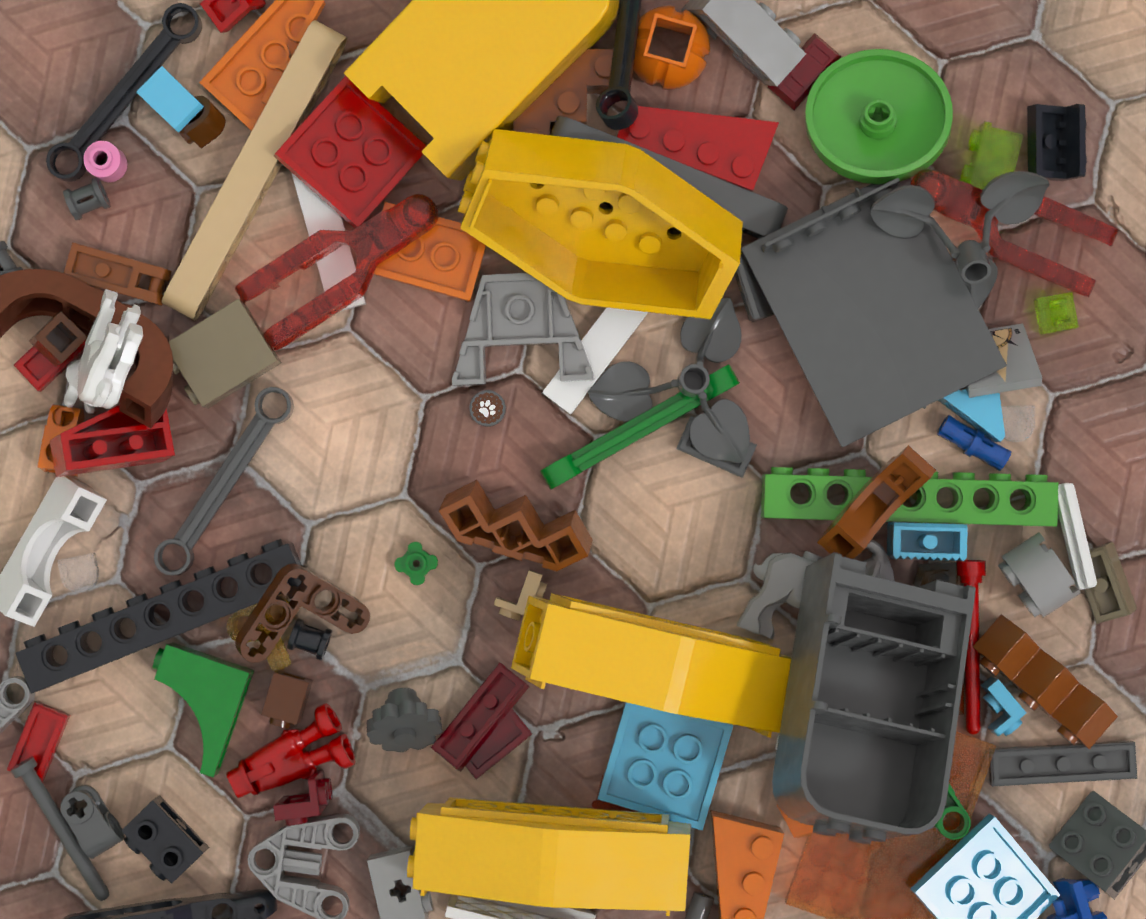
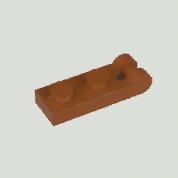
M73 242L64 269L65 274L71 275L90 286L111 290L118 294L159 306L163 305L162 298L164 295H162L165 281L169 282L172 271ZM142 274L151 277L148 290L138 288Z

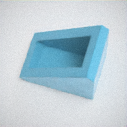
M163 66L136 92L178 133L204 107Z
M963 389L938 400L976 430L980 429L985 432L984 436L991 439V441L996 443L1004 439L1005 429L1000 393L969 398L967 390Z

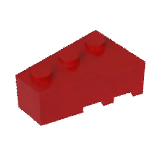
M120 405L60 433L50 440L56 477L160 463L175 456L167 408L152 428H149L122 413Z

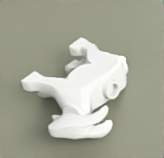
M105 289L100 311L86 339L82 357L80 360L72 361L67 366L65 376L69 386L64 397V404L68 408H72L75 405L78 397L80 401L84 402V408L88 414H93L95 407L110 409L119 401L126 377L134 363L142 340L143 329L142 326L136 324L141 315L140 306L133 304L132 308H127L126 311H123L119 325L111 323L115 312V302L118 297L117 292Z

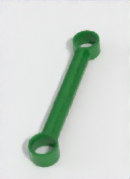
M730 364L709 375V385L704 390L707 394V401L740 383ZM679 392L547 466L540 473L549 489L552 490L701 405L698 396L688 397Z

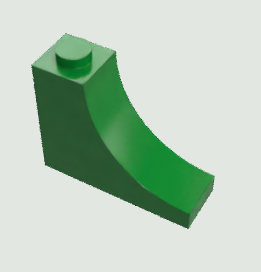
M174 642L166 644L165 649L159 648L155 656L152 668L157 670L154 680L164 683L176 691L193 710L200 725L203 738V759L199 773L215 777L221 770L255 670Z

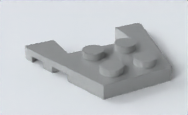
M528 273L482 275L470 315L466 337L460 349L457 368L453 373V386L486 385L485 347L559 344L560 381L594 380L592 368L566 298Z

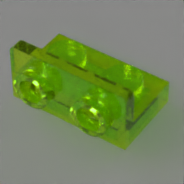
M986 121L978 127V130H972L968 142V150L973 151L970 165H964L959 185L964 186L962 197L981 201L980 195L991 180L999 175L1015 172L1024 134L991 127L992 123Z

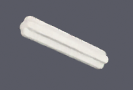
M1073 483L1058 484V515L1075 587L1079 590L1093 588L1097 585V580Z

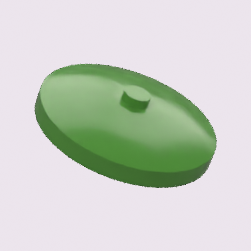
M888 49L859 51L832 63L819 75L811 87L805 111L807 136L817 156L836 173L848 179L868 184H886L896 178L903 181L927 169L943 152L950 136L953 120L951 97L939 75L930 66L916 57Z

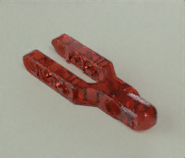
M924 169L915 174L910 185L919 186L929 191L935 203L933 211L974 228L982 241L985 214L990 210L981 203L980 195L983 190L935 170ZM1045 196L1039 209L1034 213L1038 217L1071 228L1077 234L1096 239L1112 247L1119 232V229ZM995 216L992 218L989 239L991 249L988 251L990 256L1086 297L1090 296L1096 283L1095 279L1001 239L998 232V220Z
M414 194L392 208L380 212L352 231L319 230L241 281L234 289L245 305L247 301L258 297L265 291L277 289L280 287L279 282L299 269L306 270L343 245H350L357 255V267L353 274L277 322L263 333L271 350L276 351L289 345L366 295L377 266L430 231L436 225L438 220L436 203L426 195Z

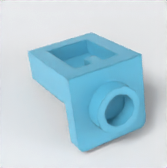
M991 676L980 685L987 693L983 696V699L996 714L1000 711L1003 714L991 723L988 729L997 736H1000L1002 733L1007 736L1022 724L1020 718L1026 714V711L1000 680Z

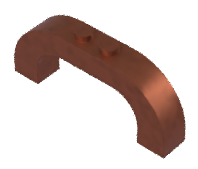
M24 269L0 275V338L22 319L32 316L53 317L60 311L82 332L89 335L100 311L104 291L98 287H92L71 275L53 270ZM116 300L115 312L111 323L119 325L123 311H126L127 308H132V306L122 304ZM141 314L136 323L142 326L143 337L134 359L137 369L124 383L120 396V411L145 426L152 428L165 412L171 399L173 356L170 344L163 332L150 319Z

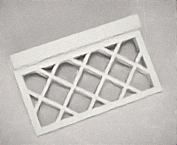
M451 894L445 917L451 919H595L596 912L581 908L540 907Z

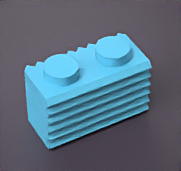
M888 522L887 555L891 559L964 561L967 558L968 527L966 524Z

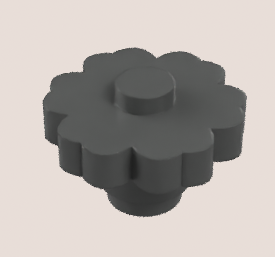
M410 688L392 690L388 694L385 704L381 708L373 710L372 718L366 722L367 736L370 739V743L374 745L382 744V749L385 751L406 752L410 748L421 750L428 745L434 744L436 736L442 733L439 711L427 709V704L421 702L420 698L417 697L416 691Z

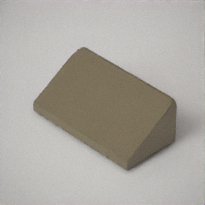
M1108 542L1089 549L1097 585L1093 588L1084 589L1096 624L1131 615L1137 607L1114 543Z

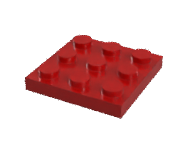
M345 76L276 151L274 157L357 230L424 155L422 151L426 145L380 103L368 99Z

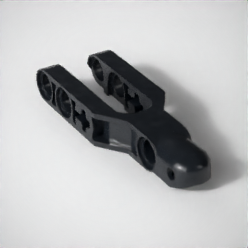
M256 889L231 894L215 893L190 898L154 900L74 913L65 916L63 919H215L212 916V910L221 903H226L232 908V913L228 919H266L277 911L278 908L277 900L269 890ZM259 903L263 904L259 909L254 908Z

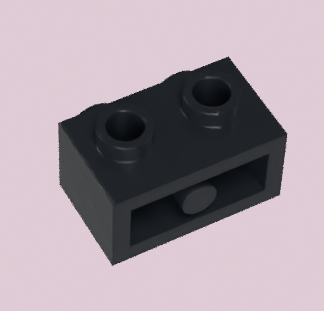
M160 795L153 799L121 830L126 836L124 841L128 847L136 854L142 852L151 862L149 867L152 872L163 881L167 879L171 884L210 848Z

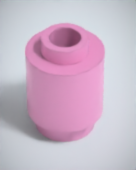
M94 142L84 153L86 169L103 182H115L122 178L127 170L126 156L110 142ZM108 156L107 162L101 165L103 158Z

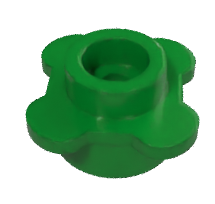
M412 542L408 545V551L403 557L397 558L394 565L398 572H404L410 577V582L413 585H421L425 581L426 574L430 570L437 568L438 559L435 555H429L424 551L421 543ZM414 560L420 562L418 567L413 566Z

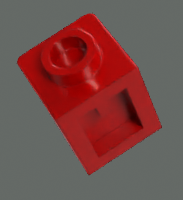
M203 0L200 5L219 32L225 33L230 31L251 10L264 7L266 2L265 0Z

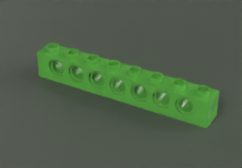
M771 467V474H762L761 518L834 520L872 477H866V470L844 469V476H829V469L807 468V475H793V468ZM935 472L931 479L916 491L917 500L915 504L911 507H906L902 504L886 522L1057 526L1058 482H1047L1048 475H1025V482L1011 481V474L993 473L989 474V480H975V473L953 472V479H938V472ZM796 483L804 484L809 491L808 499L802 504L795 503L790 497V490ZM833 484L840 485L845 492L844 500L838 505L831 504L827 499V490ZM943 487L948 488L953 494V502L947 508L941 507L936 499L938 491ZM980 488L986 490L989 495V503L983 509L977 508L973 502L974 493ZM1017 489L1025 495V504L1020 510L1014 509L1010 504V496Z

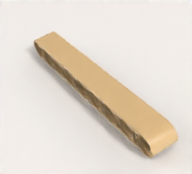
M316 20L311 22L162 298V304L194 321L199 318L282 166V163L274 157V154L309 116L347 43L346 36Z

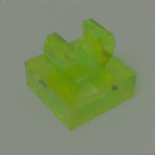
M1072 292L1034 299L1040 335L1079 328Z

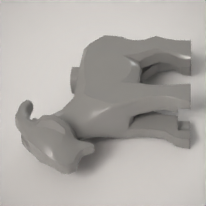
M871 540L866 548L872 552V557L863 561L867 562L865 574L895 581L893 569L884 548L878 542ZM804 551L802 557L790 552L772 553L761 565L755 563L753 565L754 574L763 581V585L758 594L749 600L737 622V626L773 639L775 634L771 621L773 612L784 602L795 608H800L806 566L823 557L808 551Z

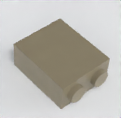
M239 298L169 341L173 356V372L176 375L180 372L188 383L184 390L193 404L197 405L200 403L202 407L208 409L282 363L245 302Z

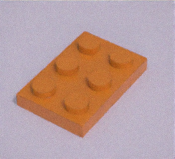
M385 202L365 272L471 302L487 246L460 228L461 223Z

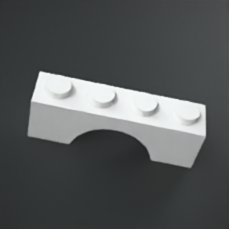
M61 476L55 478L0 574V612L7 617L35 627L52 597L50 572L58 551L73 535L79 532L90 531L107 501L106 498L87 484L72 477Z

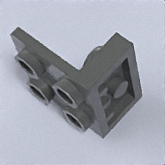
M1092 791L1052 840L1049 848L1115 900L1146 860V830L1098 793Z

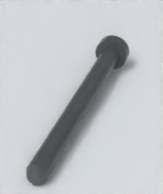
M29 757L10 770L15 778L21 776L96 899L100 901L109 897L107 886L89 857L81 849L76 836L34 770V767L38 765L34 757Z

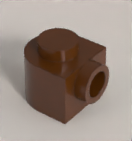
M195 96L204 107L179 133L188 144L195 142L202 149L222 133L226 120L225 116L206 97Z

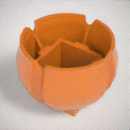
M670 5L654 8L639 18L633 67L636 75L650 86L656 83L661 84L663 90L680 89L695 81L706 67L707 63L704 57L710 53L709 35L701 20L686 9L683 12H678L675 6ZM656 26L691 35L683 63L649 53Z

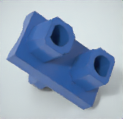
M1061 878L1053 881L1054 887L1060 896L1057 900L1053 901L1055 913L1049 915L1046 919H1107V916L1101 911H1094L1092 913L1090 911L1088 902L1099 898L1100 894L1098 886L1091 880L1086 878L1078 880Z

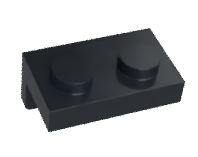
M1041 104L1027 106L1028 172L1041 175L1051 181H1067L1085 177L1087 122L1084 104H1074L1067 107Z

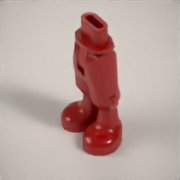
M327 703L318 706L314 712L315 720L311 725L303 730H284L280 737L262 746L245 759L240 760L238 767L226 772L227 779L236 797L241 798L249 793L258 795L261 792L283 786L301 778L307 780L316 772L318 765L326 762H336L343 769H348L355 765V755L346 734L332 739L315 750L303 751L310 743L342 730V724L331 706Z

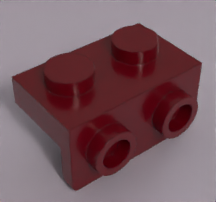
M316 770L308 778L309 793L283 796L273 806L275 821L285 820L288 826L304 824L308 822V818L319 816L328 806L329 800L333 799L331 779L325 778L324 770Z

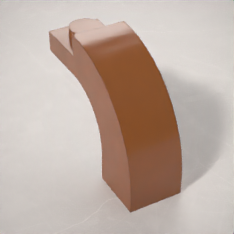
M908 445L896 457L893 456L861 488L834 519L817 543L829 554L835 552L842 554V557L854 559L865 550L889 517L911 495L931 479L936 469Z

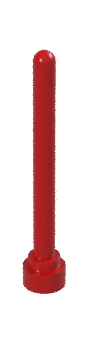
M964 560L956 561L957 576H960V583H964V587L969 585L976 588L965 664L966 730L969 734L975 735L981 729L980 654L973 646L979 640V583H982V576H986V561Z

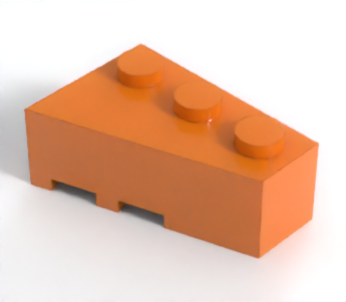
M710 810L719 919H764L784 832L778 826Z

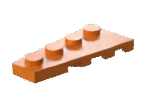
M275 0L199 83L252 131L311 22L317 21L326 5L325 1Z

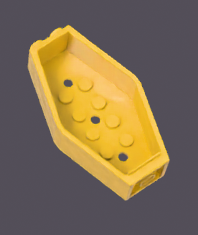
M494 129L489 143L482 140L475 158V167L468 173L463 188L464 194L458 208V212L464 214L460 227L462 230L567 300L582 305L711 319L740 264L743 221L641 149L623 143ZM603 202H608L613 208L603 209L599 205ZM675 227L681 233L671 234L668 232V229Z
M551 593L550 600L528 595L511 669L526 676L525 680L541 689H544L545 684L549 683L664 712L744 726L771 738L772 732L780 733L791 658L780 654V648L755 639Z
M450 797L445 803H427L417 812L416 817H412L410 840H416L413 855H409L407 877L413 878L412 889L421 890L420 896H425L428 891L540 907L666 911V916H670V911H685L691 824L669 821L670 815Z

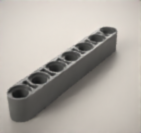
M557 116L550 134L552 136L623 143L641 149L743 221L742 233L760 239L782 227L788 208L781 203L576 120L563 116Z

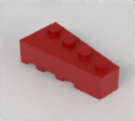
M638 106V116L634 123L625 129L619 130L617 137L753 192L779 122Z

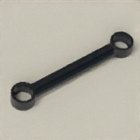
M620 0L609 88L600 94L596 102L598 114L605 125L612 130H622L629 127L638 116V106L632 98L630 91L642 0ZM619 101H628L627 106L621 113L614 116L607 115L609 108Z
M177 3L167 8L162 18L164 29L71 141L69 143L56 144L49 150L46 164L51 174L65 182L76 181L85 174L84 153L86 149L104 136L138 95L136 93L137 90L163 65L180 43H191L199 37L202 31V21L191 6ZM179 12H189L195 18L194 27L188 34L177 35L171 30V20ZM65 150L76 151L79 158L78 167L70 174H60L55 166L57 156Z

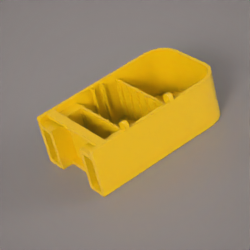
M412 0L347 68L344 74L368 99L384 104L393 96L434 138L423 149L422 153L448 179L462 181L469 171L475 167V158L482 140L489 143L494 129L511 131L513 129V121L587 49H590L610 29L617 18L619 0Z

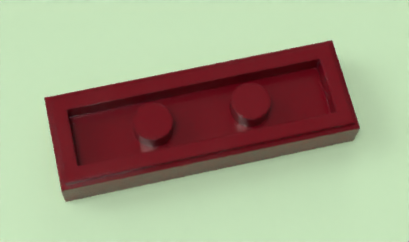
M499 663L431 748L461 772L530 686L502 663Z

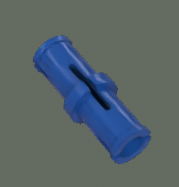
M947 415L937 431L938 436L963 449V454L968 457L973 455L998 471H1001L1006 465L1012 453L1009 449L985 437V432L980 429L975 431L950 415Z

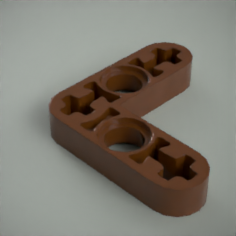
M288 564L278 571L235 639V646L240 655L248 662L257 663L265 660L300 607L307 609L350 634L359 633L367 627L370 621V612L357 598L298 564ZM290 577L295 579L298 577L301 584L296 587L294 585L290 586L287 582ZM323 590L331 591L332 599L330 603L325 607H316V595ZM279 592L284 596L287 595L291 599L290 602L287 603L281 596H278ZM275 604L282 605V616L274 622L266 621L265 613L267 609ZM342 605L350 612H356L358 617L355 620H348L338 610ZM261 623L270 633L267 634L264 630L261 631L257 627L258 624ZM249 640H258L261 645L258 649L254 647L250 649L247 646V642Z

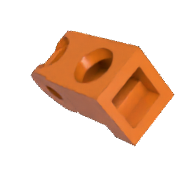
M55 404L51 406L47 425L44 428L37 466L39 469L55 474L50 440L60 433L83 423L85 415L82 408H68L67 406ZM78 474L68 476L78 477Z

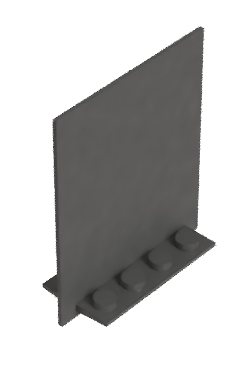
M896 178L886 184H870L862 189L856 187L855 192L827 206H822L821 209L741 249L841 447H845L921 408L925 409L927 405L1007 366L952 257L933 228L924 222V227L917 236L900 238L886 233L873 221L870 213L873 203L899 187L914 185L911 178L903 181Z

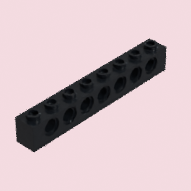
M281 539L261 546L263 553L249 558L248 553H244L227 560L228 568L218 572L215 571L214 566L193 574L195 578L193 582L183 586L180 580L159 587L161 594L148 599L146 593L125 601L128 608L114 613L113 608L109 607L92 614L93 622L80 626L77 620L57 628L60 635L47 640L45 634L25 641L26 649L15 654L31 694L257 604L282 567L288 564L301 565L294 544L287 543L283 545ZM260 563L267 564L272 570V578L266 584L260 583L255 577V568ZM226 577H232L238 584V591L233 597L226 596L221 590V583ZM290 577L287 583L290 586L298 587L301 581L298 577L296 579ZM193 590L200 592L204 598V605L199 611L190 608L187 602L188 595ZM158 604L165 605L170 611V618L166 624L157 622L154 617V609ZM124 618H130L136 625V632L131 638L124 636L120 630V624ZM91 631L98 633L102 639V645L98 651L91 650L87 645V636ZM57 645L63 646L68 653V658L64 665L57 663L53 658V650Z

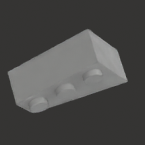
M689 0L681 9L682 11L686 9L696 14L709 27L707 33L714 40L719 37L734 52L732 56L765 85L778 86L806 55L799 47L800 39L787 28L783 30L774 21L776 18L775 13L764 3L760 2L758 4L755 0Z

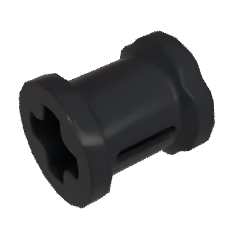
M298 618L292 629L287 649L294 650L297 648L316 655V659L322 661L330 643L333 630L327 628L323 631L304 624V620Z

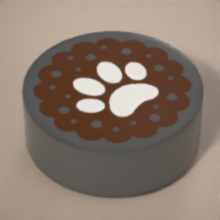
M484 390L472 398L469 406L470 415L481 426H495L504 418L506 405L498 393Z

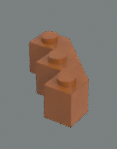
M587 49L513 121V131L550 135L557 116L567 117L587 125V94H601L609 88L614 49Z
M477 480L447 494L439 509L440 514L458 542L471 546L475 543L491 548L492 552L520 561L524 558L540 563L543 568L556 572L588 557L593 541L576 510L544 525L527 495L495 510Z
M1002 614L973 646L983 657L979 661L980 665L996 677L1000 673L1021 692L1017 697L1033 711L1039 707L1060 726L1057 732L1072 745L1079 741L1090 749L1118 717L1105 701L1079 683L1065 666L1043 651L1025 631Z

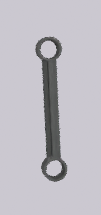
M268 387L257 395L255 399L256 414L175 537L163 541L156 548L154 562L162 573L166 575H179L191 568L194 561L193 547L273 426L285 422L292 415L294 403L288 392L277 387ZM271 392L283 394L287 400L286 412L274 419L268 418L262 409L264 397ZM169 544L182 546L186 551V563L178 570H169L163 563L162 554L164 548Z

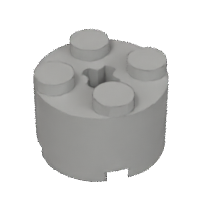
M1038 532L1003 555V562L998 567L1009 583L1014 587L1018 584L1024 592L1018 596L1027 610L1034 617L1041 615L1044 618L1081 594V592L1073 585L1075 584L1073 578L1053 549L1048 550L1045 544L1040 546V543L1044 542L1045 539Z

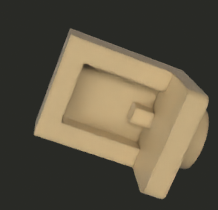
M529 569L518 603L496 597L494 605L501 607L499 614L519 621L521 615H524L528 595L543 598L547 586L546 583L540 582L543 574Z

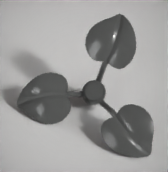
M1026 171L1005 173L991 180L980 195L983 206L990 209L985 214L982 242L966 240L958 248L951 242L935 219L928 216L934 210L935 203L929 191L922 187L914 185L899 187L874 202L870 208V213L873 221L883 231L900 238L915 237L922 231L924 222L929 224L949 249L952 258L956 259L954 263L977 308H979L990 294L998 275L995 261L986 254L991 249L989 239L992 218L995 216L999 222L1004 224H1019L1026 221L1039 209L1050 183L1045 177Z
M722 298L711 319L687 317L681 328V344L685 350L698 353L696 363L686 366L680 372L677 379L649 388L650 377L642 366L630 361L620 362L608 368L590 388L588 395L593 404L605 415L619 421L628 422L652 408V400L649 394H656L678 387L679 391L685 396H698L701 408L704 413L697 415L690 425L689 437L693 447L701 455L713 460L734 463L744 462L750 444L749 426L744 412L736 403L728 399L717 401L710 409L707 404V394L704 392L710 381L709 373L703 367L704 356L714 363L724 362L736 354L741 344V327L736 317L732 300L730 298Z

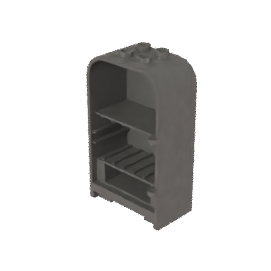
M834 552L806 566L772 776L773 795L778 807L789 818L803 824L812 825L813 833L825 836H835L836 833L849 834V841L862 844H871V841L885 842L886 839L921 834L932 829L941 819L947 801L976 588L969 585L964 587L940 580L932 581L921 587H915L866 575L867 562L842 557V554Z

